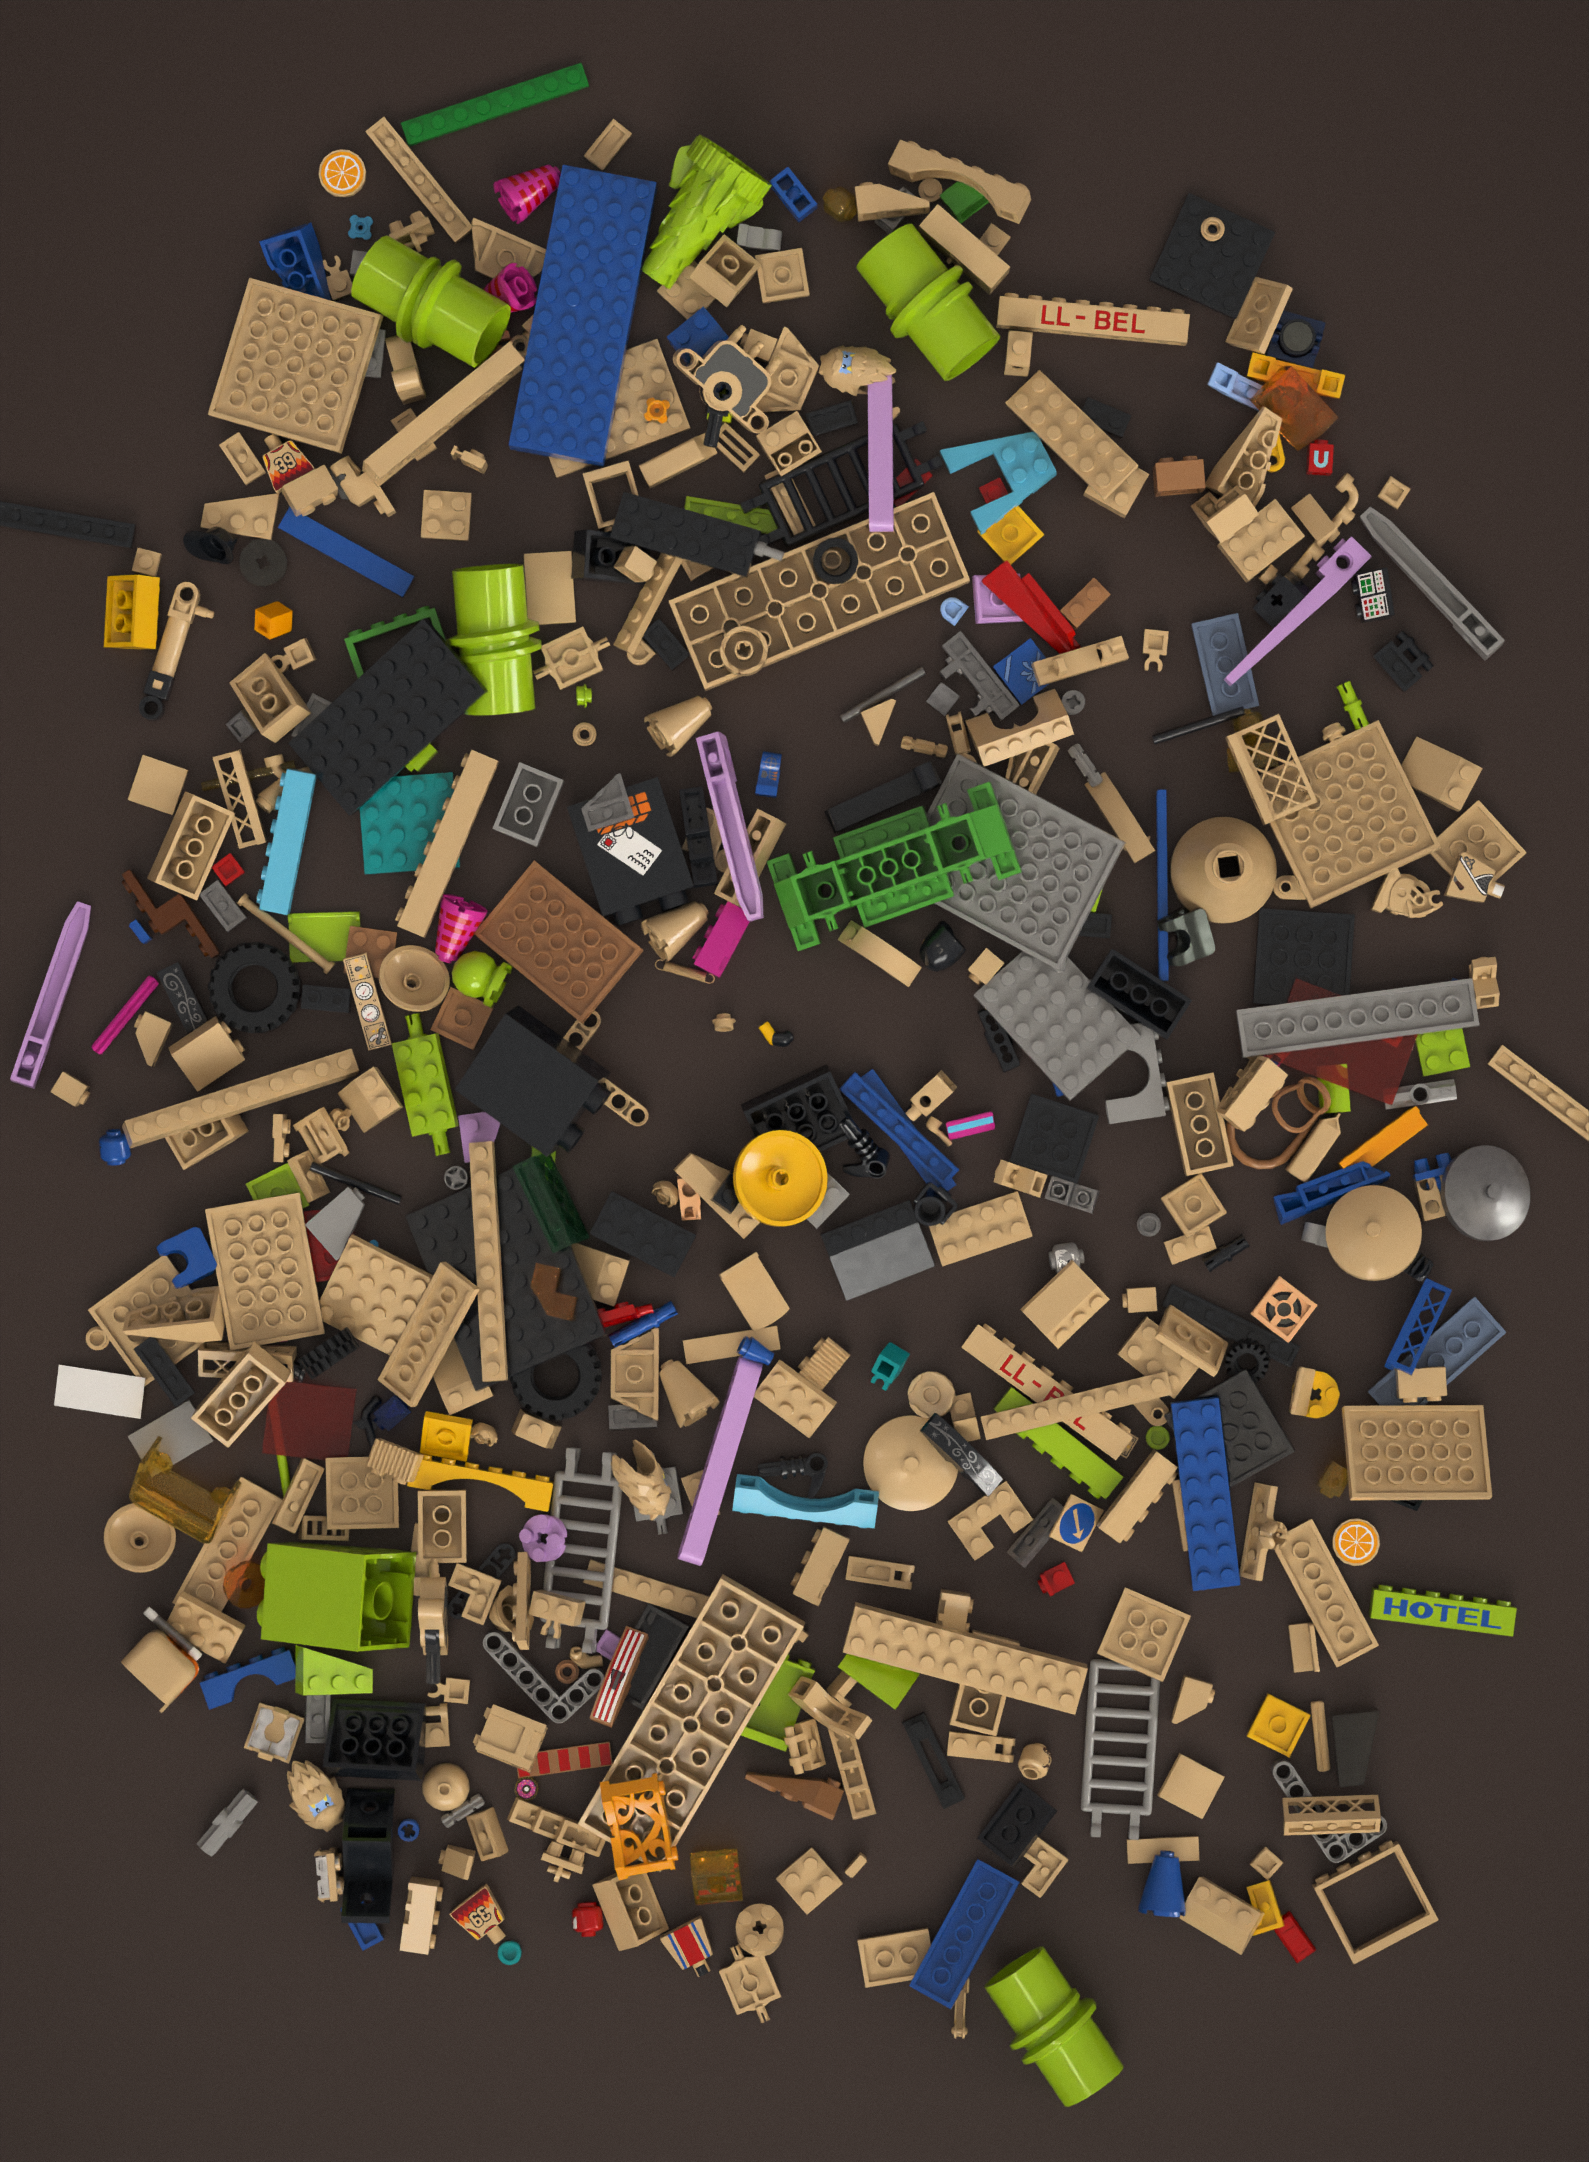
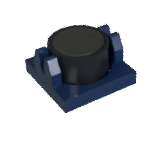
M1283 310L1272 335L1266 356L1313 368L1326 323Z

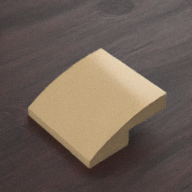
M1179 1753L1157 1795L1203 1819L1225 1777Z

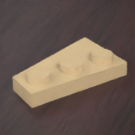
M280 493L205 503L200 527L211 529L217 526L231 534L272 541Z

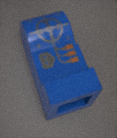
M763 751L755 795L777 798L782 754Z

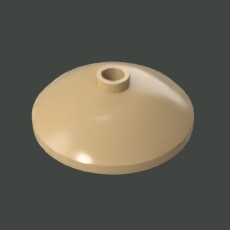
M406 945L392 950L384 958L379 969V983L385 996L396 1006L408 1011L422 1012L436 1007L443 1001L449 989L450 977L446 965L438 959L434 952L421 946ZM407 984H412L414 988L409 987Z
M132 1503L121 1507L109 1518L104 1531V1545L109 1557L118 1566L131 1572H149L159 1568L170 1558L176 1542L175 1528L169 1516L160 1508L147 1503ZM141 1540L143 1545L137 1546L135 1541Z

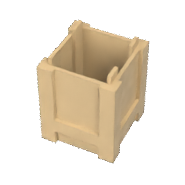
M494 1704L492 1708L487 1707L484 1713L487 1721L481 1736L476 1734L473 1741L474 1746H476L475 1750L478 1753L530 1773L547 1732V1725Z

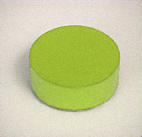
M1153 1426L1146 1433V1442L1153 1449H1163L1170 1441L1169 1432L1162 1426Z

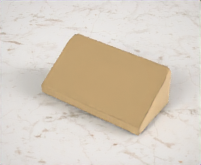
M1297 1367L1288 1411L1290 1414L1306 1416L1315 1377L1314 1369Z
M494 1807L466 1816L481 1861L500 1857L508 1852Z

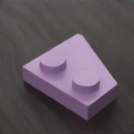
M486 1112L458 1116L465 1163L470 1162L469 1143L495 1142L501 1123Z

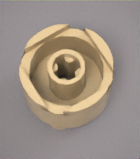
M747 626L735 627L727 632L721 642V660L724 666L735 675H753L760 671L767 661L768 645L762 633L754 628ZM744 645L745 648L751 649L748 651L747 657H744L743 654L738 655L737 652L740 651V646Z
M753 1904L745 1908L738 1915L736 1938L744 1951L761 1957L772 1954L779 1947L784 1935V1926L780 1914L774 1907L766 1904ZM757 1926L765 1928L763 1929V1934L755 1931Z

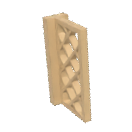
M1279 714L1225 738L1263 825L1317 802ZM1274 721L1277 722L1280 729L1277 739L1264 734L1267 724ZM1263 726L1261 733L1255 731L1256 729ZM1249 732L1259 735L1255 748L1245 745L1242 735ZM1281 734H1282V736H1283L1285 742L1279 740L1280 737H1281ZM1262 737L1275 741L1271 754L1257 750ZM1278 743L1287 746L1289 749L1286 761L1273 756ZM1247 749L1253 751L1252 756H1250ZM1256 753L1269 757L1264 770L1255 767L1253 763ZM1291 756L1295 764L1289 762ZM1272 759L1285 763L1280 776L1267 772ZM1287 765L1297 768L1299 775L1296 783L1283 778ZM1258 772L1263 773L1261 779L1258 775ZM1265 775L1279 779L1274 792L1264 788L1262 783ZM1300 779H1302L1304 786L1299 784ZM1281 781L1294 785L1290 798L1277 794ZM1297 787L1307 790L1310 800L1304 803L1292 800ZM1267 793L1273 795L1271 801L1269 800ZM1275 796L1288 801L1285 811L1279 814L1275 813L1272 806ZM1291 803L1297 804V806L1289 809Z

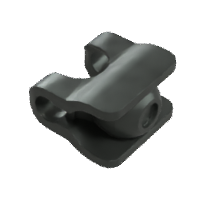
M1180 908L1157 921L1159 931L1175 932L1177 936L1175 949L1167 954L1169 966H1182L1214 953L1215 944L1205 910L1196 909L1190 912L1187 908Z

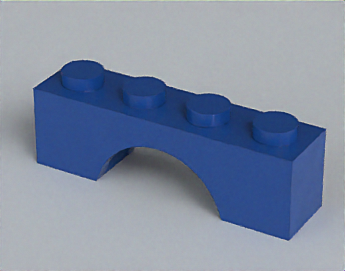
M282 1646L272 1650L271 1656L263 1658L261 1654L248 1659L249 1664L240 1666V1663H236L226 1667L227 1672L218 1674L217 1671L204 1675L205 1680L200 1682V1686L209 1710L232 1702L236 1685L245 1676L252 1674L264 1675L270 1678L276 1685L295 1679V1657L292 1648L285 1650V1647Z

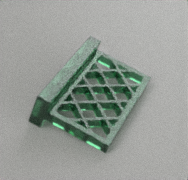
M544 1154L533 1156L512 1166L552 1253L590 1238L551 1155L548 1157Z

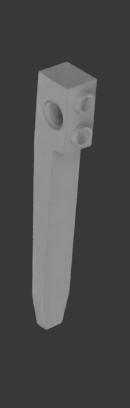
M1369 507L1360 515L1359 518L1371 538L1453 624L1452 627L1484 661L1503 645L1505 640L1388 518L1372 507Z

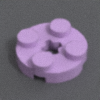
M547 1514L533 1516L520 1531L519 1538L524 1551L536 1562L554 1561L565 1551L566 1545L564 1543L567 1531L563 1522L555 1516ZM547 1533V1543L545 1544L541 1542V1534Z

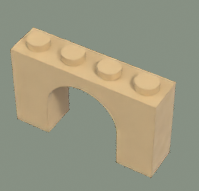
M1055 689L1033 696L1038 714L1032 721L1023 726L1013 729L997 728L993 725L988 713L966 720L971 740L984 767L1074 735L1069 716Z

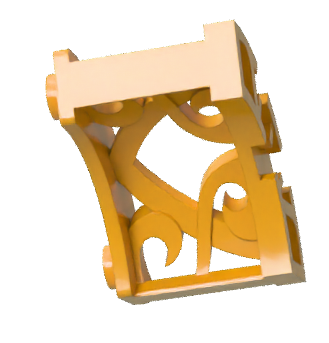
M654 1773L650 1778L610 1784L609 1781L600 1782L601 1798L607 1824L610 1826L612 1836H615L610 1839L618 1879H628V1876L653 1871L675 1869L674 1861L678 1860V1851L676 1846H672L663 1795H666L664 1781H659L657 1773ZM645 1791H653L651 1798L645 1797ZM642 1792L640 1798L636 1799L635 1793ZM656 1802L659 1812L652 1807ZM626 1804L630 1805L629 1812L626 1815L619 1813L618 1810L620 1808L626 1810ZM634 1807L644 1811L655 1821L643 1842H641V1839L635 1832L629 1829H621L620 1825L626 1823L632 1817ZM661 1827L663 1830L664 1839L657 1837L661 1830ZM626 1838H632L636 1842L637 1847L634 1849L633 1842L631 1846H627L625 1844ZM662 1847L665 1852V1859L649 1862L646 1851L649 1849L650 1853L657 1857L655 1849ZM640 1856L642 1857L644 1863L627 1866Z

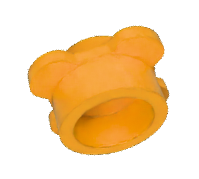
M649 398L646 402L648 407L647 412L644 414L647 421L657 420L661 424L665 423L668 419L666 413L667 409L670 408L669 402L667 400L660 401L655 400V398Z

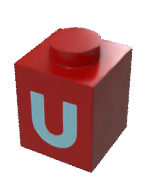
M1314 440V443L1308 445L1307 475L1330 476L1332 474L1334 445L1328 444V440Z

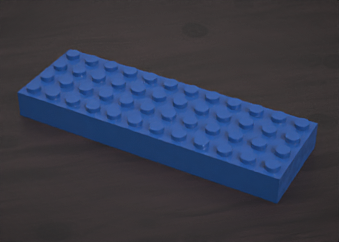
M568 165L562 166L509 440L510 450L604 467L640 283L641 268L644 262L658 189L657 182Z

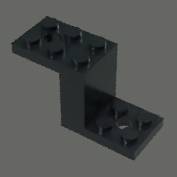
M347 1788L342 1839L344 1863L342 1923H390L394 1877L392 1827L395 1789ZM369 1807L375 1809L373 1811H365V1809ZM364 1900H371V1901H373V1902L370 1903V1904H363V1903H362Z

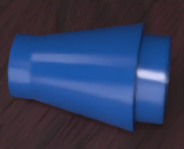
M745 1336L737 1349V1353L741 1355V1358L760 1362L767 1366L774 1357L773 1352L752 1336L750 1338Z

